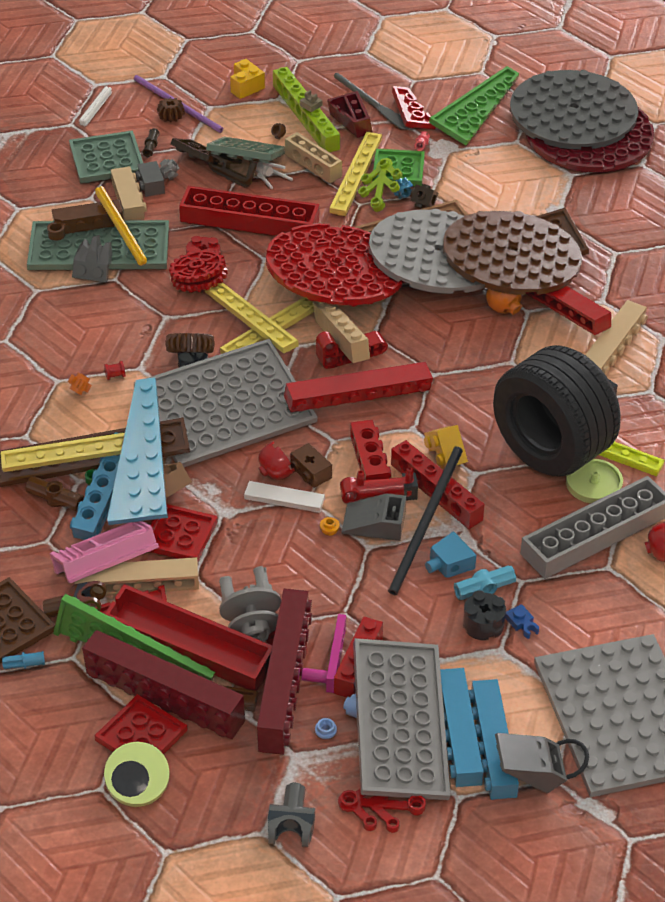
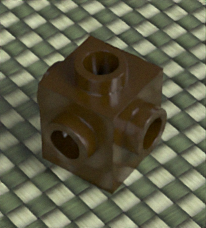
M416 185L411 191L410 201L415 203V207L421 209L434 206L439 193L432 190L429 185Z

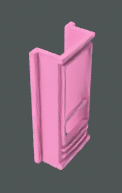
M143 521L123 524L73 544L71 548L66 547L64 551L59 550V553L53 551L50 553V557L54 566V572L56 574L65 572L67 582L73 583L159 548V545L156 543L152 526Z

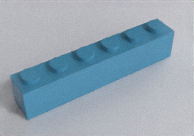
M464 668L440 669L446 743L449 746L447 747V758L452 763V765H449L450 778H454L456 787L482 785L483 767Z
M498 679L472 681V689L468 690L470 703H473L471 708L473 719L476 720V735L480 740L478 742L480 755L483 756V759H481L483 773H486V778H484L485 790L489 791L491 800L517 798L518 778L502 771L496 747L495 734H509Z

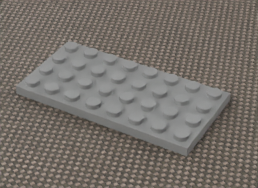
M355 638L353 649L361 795L406 798L423 796L425 799L449 800L451 794L438 645Z

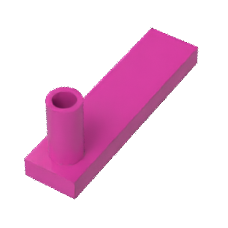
M338 614L328 671L303 668L302 681L326 683V692L334 693V676L340 666L346 631V615Z

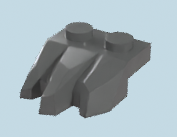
M100 235L92 237L91 244L84 239L74 257L72 277L107 282L109 264L112 261L111 242H107L102 246Z

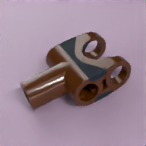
M101 581L83 582L73 585L68 595L76 597L88 606L94 603L97 606V610L100 611L102 607L100 599L105 597L107 587ZM100 587L103 593H95L92 588ZM63 596L43 601V611L49 618L58 616Z

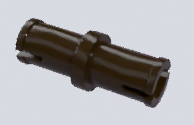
M155 128L150 129L149 135L144 142L145 147L142 153L146 157L153 155L154 148L158 144L157 139L160 132Z

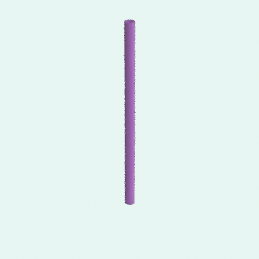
M135 75L134 81L162 98L170 99L171 97L174 99L168 93L140 76ZM182 103L186 113L219 133L223 131V127Z

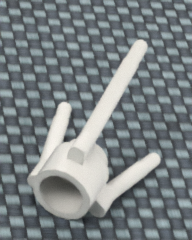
M259 162L257 164V177L261 178L270 189H273V186L265 177L271 176L272 173L293 181V178L272 168L285 169V166L270 162Z

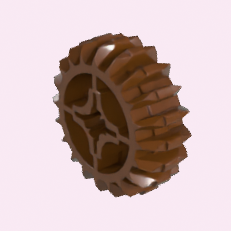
M174 333L166 336L165 346L166 351L169 353H212L215 341L214 336L211 334Z

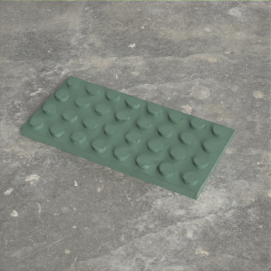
M124 220L147 258V263L142 266L138 265L115 226L65 234L63 239L54 241L49 239L47 226L53 221H33L27 270H73L74 257L79 245L84 239L91 244L92 237L100 235L102 246L107 242H111L112 261L109 264V269H167L169 220Z

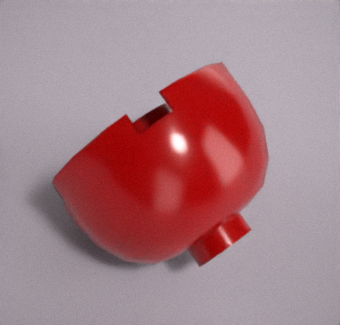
M271 441L259 453L258 461L260 467L258 469L264 477L268 475L273 480H283L292 475L295 470L294 468L290 470L288 466L291 462L279 446L273 447L274 442Z
M665 522L653 526L648 533V542H645L648 554L652 553L654 558L660 562H665Z

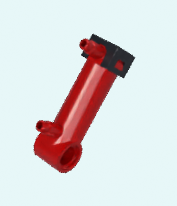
M408 467L400 478L364 480V472L360 470L357 473V479L347 477L340 482L342 501L347 504L383 494L406 496V501L417 500L418 484L416 473L412 471L411 467Z

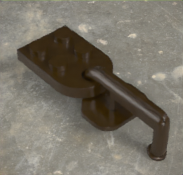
M172 138L170 145L175 146L177 151L187 152L189 157L208 161V165L213 172L243 187L251 185L258 161L249 160L250 164L245 176L229 168L230 164H242L243 161L241 159L228 157L226 153H221V155L211 154V151L206 150V146L192 139Z

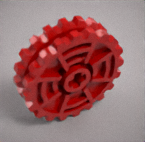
M207 249L203 251L195 250V252H187L186 255H180V258H175L174 263H171L169 267L173 287H176L177 290L181 289L182 292L189 291V293L194 291L201 292L204 289L209 290L210 287H216L218 283H222L223 279L227 278L226 274H228L224 256L220 252L215 253V250L207 251Z

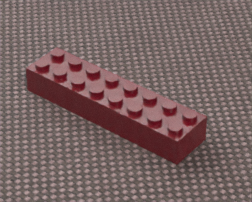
M283 588L257 724L258 752L284 755L285 747L290 746L291 734L289 732L290 728L293 729L294 724L293 711H296V693H299L300 690L299 676H302V659L306 657L305 642L309 640L308 626L312 623V613H310L312 600H309V592L305 590Z
M98 630L92 634L82 647L86 674L94 679L106 682L111 687L122 689L129 695L136 696L138 694L166 712L170 711L177 714L184 720H190L201 728H207L216 732L219 736L227 737L233 740L245 722L244 696L240 693Z

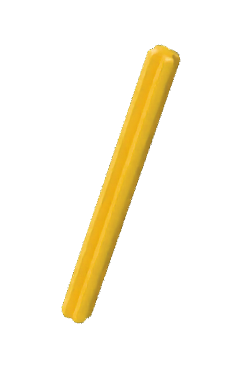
M102 186L95 189L97 197L138 265L146 264V256L106 190Z

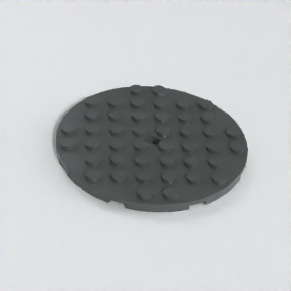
M587 70L546 71L545 73L534 75L515 89L510 100L512 119L522 132L533 139L537 137L544 140V144L566 149H581V147L591 146L593 149L618 142L625 137L626 133L633 130L638 116L637 102L629 90L617 81L588 72Z

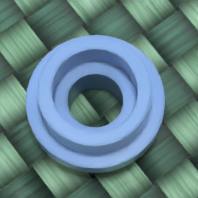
M329 718L319 720L315 726L316 735L322 739H330L337 732L336 724Z

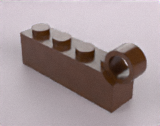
M112 200L119 214L123 218V210L120 204V200ZM97 202L52 209L53 222L47 226L49 239L58 241L63 239L65 234L114 227L115 225L102 203Z

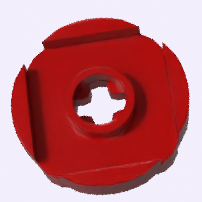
M193 236L186 246V254L187 252L207 249V251L215 250V253H221L220 244L215 237Z

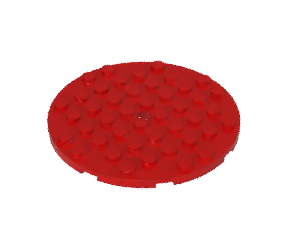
M327 223L301 225L291 228L290 232L278 234L269 243L267 248L266 266L272 277L286 289L307 298L309 301L349 305L352 307L373 304L395 294L404 283L402 280L398 282L390 278L373 262L374 258L369 253L371 232L346 225H342L341 228L330 227V224Z

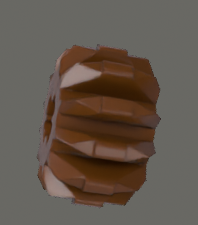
M171 97L170 99L164 98V100L159 101L157 113L160 119H164V122L182 119L184 115L182 101L177 98L172 99Z

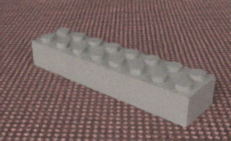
M646 476L522 537L520 554L546 579L665 519V491L649 476Z

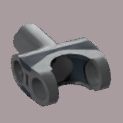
M293 782L286 785L283 805L270 804L268 813V844H275L281 833L293 831L301 837L302 847H309L314 831L315 808L303 807L306 789L300 783Z

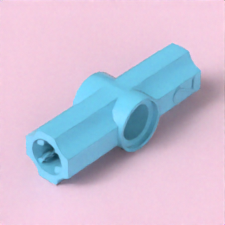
M509 565L490 572L487 569H481L472 578L454 583L455 595L458 600H463L471 597L476 591L493 594L497 588L516 582L515 571Z

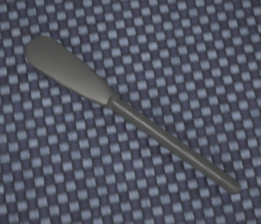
M334 74L335 79L353 92L358 91L361 98L377 108L395 126L403 130L409 129L405 127L401 115L381 105L341 74Z

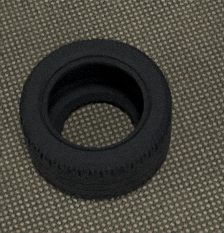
M560 345L542 348L505 372L496 384L493 408L499 430L511 450L525 464L538 472L557 477L570 475L607 450L618 436L621 414L615 390L604 372L590 358L577 350Z

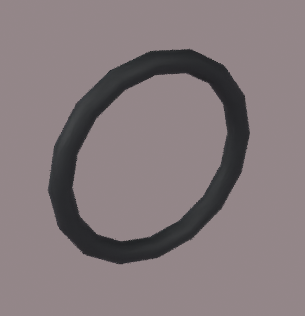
M564 739L558 741L557 744L559 746L567 743L576 744L582 748L585 755L584 763L580 769L566 775L567 779L577 777L585 770L589 762V752L582 742L576 739Z

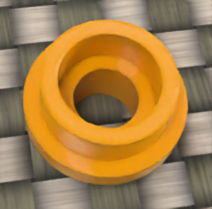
M333 517L324 518L320 522V529L328 536L336 534L340 528L339 521Z

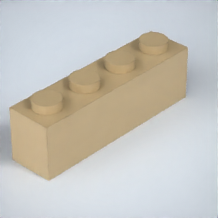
M130 166L111 169L112 185L117 199L120 200L123 219H145L144 212H147L146 203L143 202V195L140 192L135 172L132 173Z

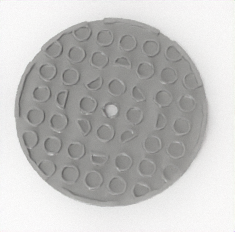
M439 209L398 212L379 222L372 230L369 239V253L374 258L373 262L390 278L398 282L402 280L410 283L412 288L435 293L453 294V291L464 290L466 293L485 288L484 284L477 281L472 283L459 275L448 264L447 257L443 254L442 245L446 230L456 220L464 217L463 215L454 211L447 212Z

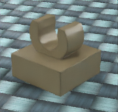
M310 90L305 93V98L300 100V106L310 112L318 109L323 104V100L318 98L317 94L312 95Z

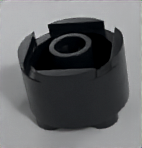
M483 591L474 592L464 605L463 626L467 630L468 635L477 640H489V637L495 636L496 638L501 635L505 624V600L491 593H484Z

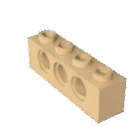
M298 132L285 138L286 156L328 183H332L342 177V160Z

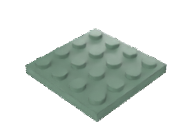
M133 130L69 140L80 183L111 179V169L130 166L132 173L138 171L137 164L143 163Z
M226 136L207 143L206 150L211 151V154L221 155V153H226L228 157L234 158L238 155L243 156L245 160L256 158L259 159V162L269 163V161H273V159H277V157L285 154V146Z

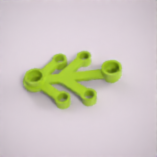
M389 158L381 159L374 171L361 176L362 183L368 185L367 187L362 186L358 190L362 198L367 197L376 188L375 197L371 199L370 203L375 212L382 211L385 208V202L382 199L384 184L393 193L400 189L397 181H391L386 177L387 173H390L394 180L402 177L400 169H394L393 163ZM379 174V177L372 182V179Z

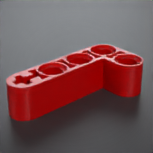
M323 331L316 337V356L325 369L352 363L338 347L330 332ZM379 331L364 334L368 338L370 357L383 354L387 350L388 344Z

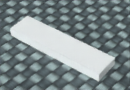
M249 481L244 493V499L320 513L325 500V494Z

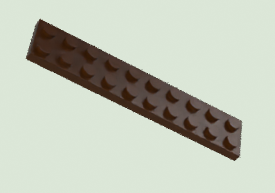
M184 417L160 421L162 456L168 457L190 453ZM126 428L0 450V487L26 483L31 476L47 479L86 472L90 469L97 470L100 465V458L3 472L1 451L112 435L115 432L125 433Z

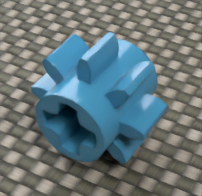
M406 177L396 180L400 189L394 193L395 196H398L399 199L409 197L412 191L411 187L413 186L410 180L408 181Z

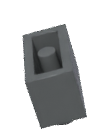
M157 161L137 164L138 171H135L136 180L139 181L140 191L144 192L145 197L165 194L164 179Z

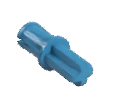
M44 651L28 654L22 652V655L2 658L3 669L19 667L26 669L28 666L45 665Z

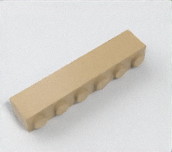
M627 300L612 319L611 328L603 331L586 353V356L605 375L608 374L609 368L615 365L617 357L623 354L626 345H630L632 337L638 334L640 326L645 325L648 315H646L647 307Z
M314 301L316 323L324 331L331 333L338 347L352 363L370 359L368 338L335 304Z
M197 558L122 562L75 581V584L101 581L107 587L105 596L117 595L124 584L140 591L148 590L149 592L158 590V586L165 585V592L199 589ZM100 587L92 588L95 593H103Z

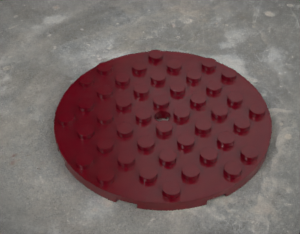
M638 107L637 122L633 130L626 133L623 139L611 145L593 149L591 146L581 147V149H566L544 144V140L537 137L533 139L526 135V139L538 155L560 167L583 173L622 170L643 159L653 145L654 127L649 122V117Z

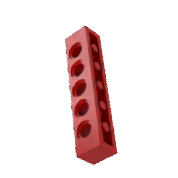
M407 440L391 448V465L401 474L405 473L408 467H411L412 471L416 473L418 488L431 498L443 470ZM451 477L439 505L467 529H471L483 521L485 504Z

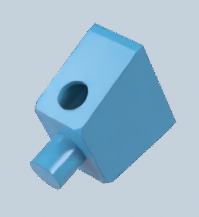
M453 531L431 547L430 560L425 562V567L429 573L439 570L444 577L449 578L475 569L477 555Z

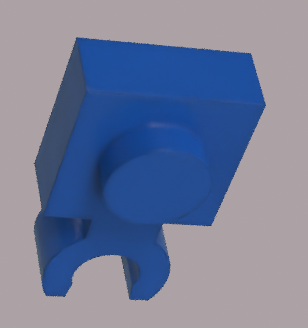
M522 604L506 611L505 619L516 631L522 629L525 638H530V631L539 634V626L533 622L534 617Z

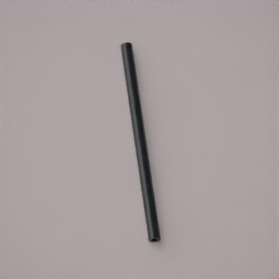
M455 446L388 589V592L392 595L398 594L461 457L463 450L460 447Z

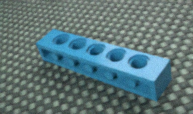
M120 455L100 457V465L93 472L92 482L85 490L83 502L80 501L77 509L78 513L76 517L72 518L70 523V529H72L74 538L86 540L101 533L108 517Z

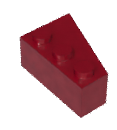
M358 91L327 99L330 115L357 138L365 136L366 132L373 133L370 117Z

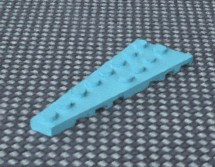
M156 378L139 379L135 382L107 517L108 525L168 518Z

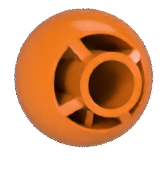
M487 289V303L495 312L515 315L522 308L520 303L522 295Z

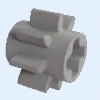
M164 159L160 162V171L165 179H173L178 176L179 166L173 159Z

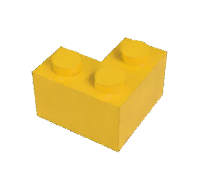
M247 59L234 63V75L230 76L231 93L242 99L265 89V72Z
M458 425L447 426L424 433L425 446L429 451H436V462L441 469L445 468L455 446L463 450L457 465L468 462Z

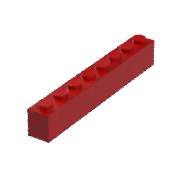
M419 362L286 383L284 398L290 412L319 409L346 403L430 390L433 376L427 363Z

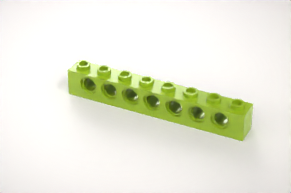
M281 67L273 70V87L317 144L329 153L340 150V133L322 110L318 108L310 112L300 106V100L305 98L304 95L307 91L289 68Z

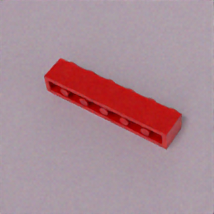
M568 286L545 294L526 292L527 295L593 335L611 328L612 315L609 310Z

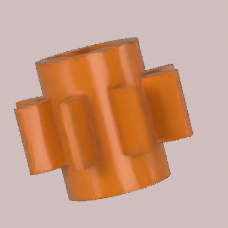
M79 372L76 376L72 374L68 380L71 384L69 389L82 395L83 391L88 393L92 386L88 383L90 378Z

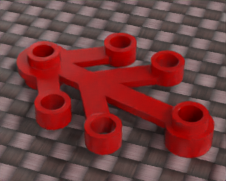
M361 788L357 791L346 790L338 798L339 807L343 811L354 812L363 821V827L367 831L376 829L377 819L369 815L362 807L370 808L386 823L387 831L391 833L399 830L400 821L398 818L392 817L385 809L408 810L411 814L418 816L426 808V800L423 796H411L408 801L386 800L389 796L363 798L366 795H361Z

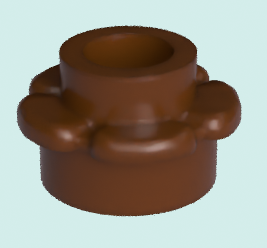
M276 123L273 125L271 133L276 139H280V137L286 134V127L284 124Z

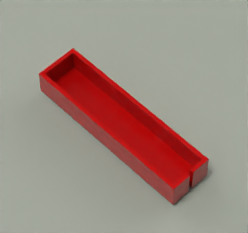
M126 584L122 586L115 597V602L112 601L105 612V615L114 617L124 625L133 627L141 634L153 638L164 646H169L177 653L189 657L202 666L208 667L215 672V676L245 689L257 690L268 671L272 645Z

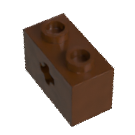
M309 443L290 453L291 469L294 468L295 472L313 488L332 479V464Z

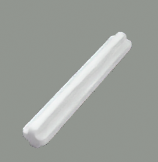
M105 86L79 119L80 125L87 126L111 95V87Z

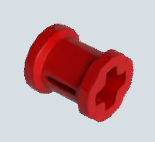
M123 361L112 365L104 364L107 380L117 376L126 377Z

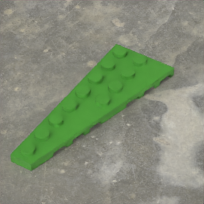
M506 66L430 117L429 123L462 144L467 145L517 81L519 73Z
M65 593L61 599L54 635L59 636V634L69 636L70 641L75 643L77 640L87 642L92 634L98 630L210 681L213 680L215 672L206 666L196 663L189 657L177 653L169 646H164L153 638L141 634L133 627L124 625L114 617L105 615L95 607H90L81 602L76 597H71Z

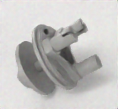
M263 566L254 568L253 573L256 585H250V588L245 586L237 592H234L230 576L221 577L219 583L222 603L219 611L222 618L231 621L228 627L263 642L268 640L269 634L276 630L278 614L275 612L280 607L281 597L276 591L272 590V585L268 581L267 569L263 568Z

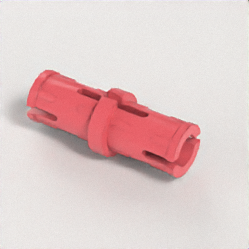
M421 132L418 138H416L414 147L415 149L418 147L417 151H422L428 145L429 133L426 135L427 132Z

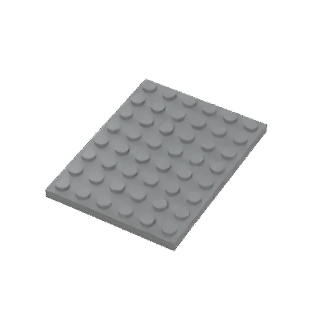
M270 339L149 377L156 378L159 420L166 421L184 417L190 453L172 456L175 463L181 462L183 467L317 422L318 419L313 409L290 412L284 398L286 383L296 381Z
M654 634L534 658V664L565 738L576 739L582 742L588 749L589 762L581 773V777L590 797L665 782V657ZM568 743L576 765L580 769L584 763V751L580 746Z

